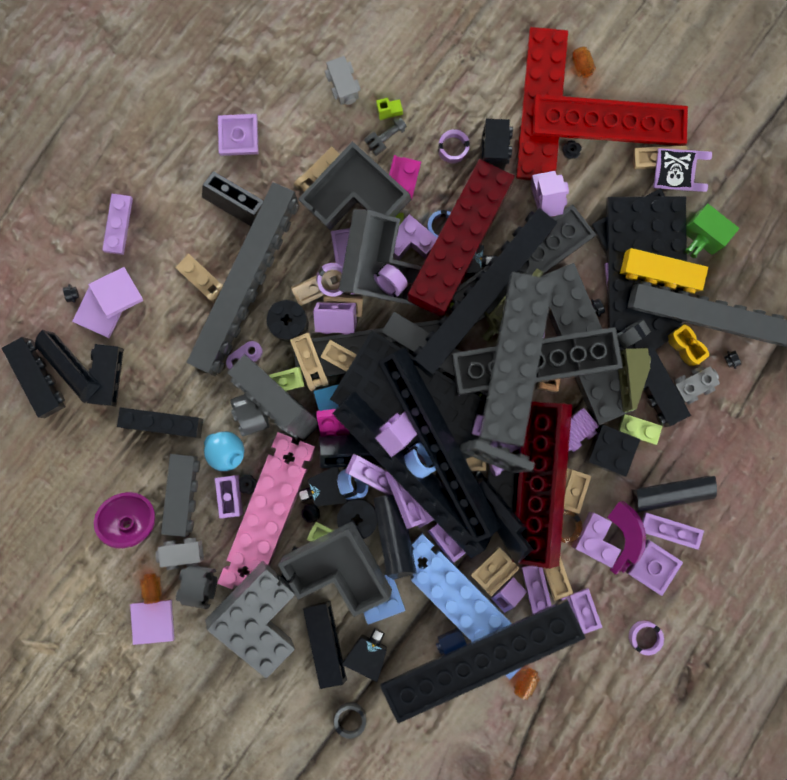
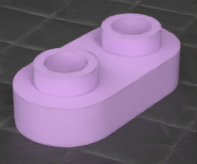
M249 341L227 357L226 365L230 370L234 366V359L239 360L244 354L253 362L259 360L263 354L261 345L255 341ZM255 348V353L249 354V349Z

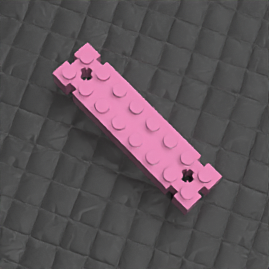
M277 432L272 445L273 448H276L274 455H268L226 560L231 562V564L223 568L217 584L234 589L262 561L270 566L308 471L307 468H304L305 462L312 461L316 446L300 441L298 445L294 444L295 438ZM293 453L292 457H295V460L287 463L286 455ZM245 566L249 568L247 569V571H250V573H247L246 575H244L242 573L243 571H241V568H244Z

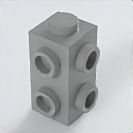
M345 56L326 62L327 70H325V75L328 82L332 81L334 88H331L335 100L339 99L341 105L354 103L356 99H359L358 91H361L358 80H354L352 77L354 70L351 62H347Z
M699 366L692 370L693 374L687 378L683 375L674 380L676 383L674 385L684 403L686 402L689 405L698 400V395L702 393L707 395L716 390L715 386L720 384L718 380L719 375L711 366L706 368Z
M196 537L183 539L184 543L176 544V540L163 542L164 545L158 547V551H156V561L160 564V567H166L167 570L178 569L179 565L186 564V567L189 565L199 566L198 562L204 561L202 540L196 541Z

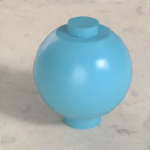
M222 431L210 434L204 441L205 459L215 470H233L240 465L244 458L243 442L234 433Z

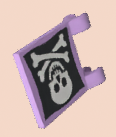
M658 148L653 188L706 192L708 184L694 183L697 159L711 160L712 152Z

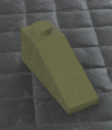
M648 348L624 349L620 351L623 368L618 369L623 412L637 409L650 371L651 357L648 353Z

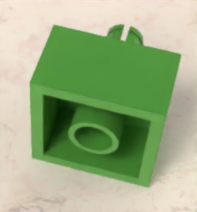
M706 204L686 225L687 236L693 242L685 252L687 254L692 252L690 255L692 258H696L702 249L713 255L724 248L740 228L711 205Z

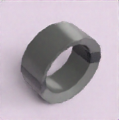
M644 319L619 332L617 338L622 348H626L647 336L651 330Z
M353 702L341 705L334 717V727L337 733L347 739L360 736L365 729L367 721L364 709L359 704ZM352 709L360 714L362 723L358 729L348 731L340 725L339 716L345 710Z

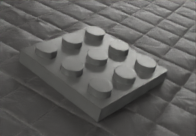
M483 438L461 443L459 447L462 453L511 473L532 471L535 464L528 461L529 457L522 454L513 455L510 453V449L503 446H498V448L491 446V442Z

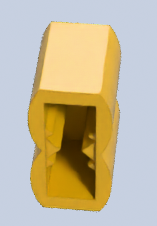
M684 324L668 335L669 344L679 351L681 359L691 367L698 365L710 356L706 346L697 340L694 331L689 326Z

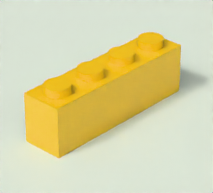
M630 248L625 251L620 274L626 275L625 278L629 280H638L639 278L645 280V282L652 283V285L660 283L664 284L665 287L671 288V290L680 288L685 292L695 294V292L703 291L708 267Z

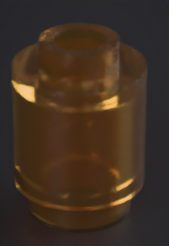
M587 47L575 49L572 52V61L577 76L582 78L592 76L596 66L590 50H587Z
M156 573L144 574V578L140 579L141 599H144V604L160 602V597L162 596L160 576H156Z
M529 667L522 669L514 685V694L524 700L532 697L540 681L538 672Z

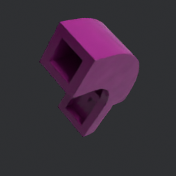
M624 501L618 502L607 517L622 530L625 537L624 550L615 561L613 567L609 569L615 575L620 572L624 573L631 565L628 562L629 560L633 564L638 563L646 545V532L643 522L636 511Z

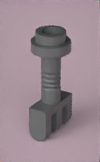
M401 117L395 118L393 120L395 124L380 136L374 131L364 139L366 144L374 140L369 145L371 150L378 146L373 152L375 156L386 149L383 142L399 130L401 133L405 131L407 125Z

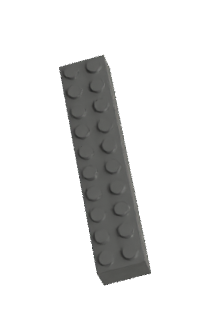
M272 182L186 363L215 377L217 373H221L224 367L223 360L225 356L230 354L233 348L231 343L240 334L241 327L239 326L242 320L245 321L250 311L248 307L257 298L258 292L256 291L259 284L262 285L266 279L265 272L267 267L270 268L275 259L273 255L276 250L280 249L283 242L281 238L284 232H288L291 226L290 219L292 215H296L299 209L298 199L294 191Z

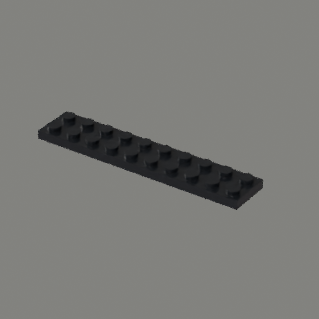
M565 599L381 683L380 688L397 724L584 640L586 637L568 600Z

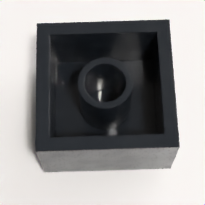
M486 118L482 132L481 160L502 170L505 169L506 164H509L512 157V146L509 145L513 137V127H510V119Z
M599 425L584 462L618 476L627 477L641 439L611 427Z

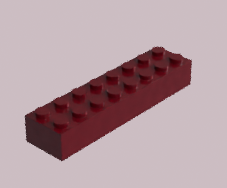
M481 159L478 160L408 293L409 302L441 318L445 316L512 187L515 175Z
M531 401L521 454L529 457L528 461L535 464L532 471L519 472L516 515L527 527L521 534L534 550L519 562L520 564L547 569L558 567L560 564L572 404Z

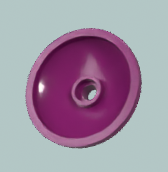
M133 492L120 493L108 498L98 508L94 517V530L100 541L109 547L119 549L129 548L142 542L151 533L155 524V511L151 502L146 497Z

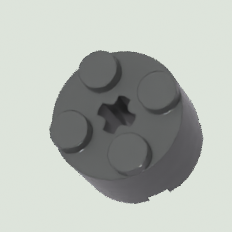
M245 394L230 399L233 408L231 410L232 416L235 421L240 423L238 427L242 437L270 427L268 416L259 409L260 406L252 402Z
M191 565L186 569H182L179 576L181 585L176 593V601H179L184 606L208 609L211 604L207 603L209 599H214L216 592L217 576H213V572H216V569Z

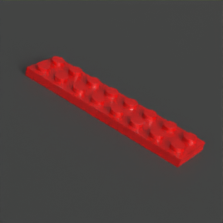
M530 27L516 179L532 180V175L551 171L556 172L559 137L533 135V107L535 94L563 96L568 30Z
M535 94L533 135L685 146L687 144L688 106Z

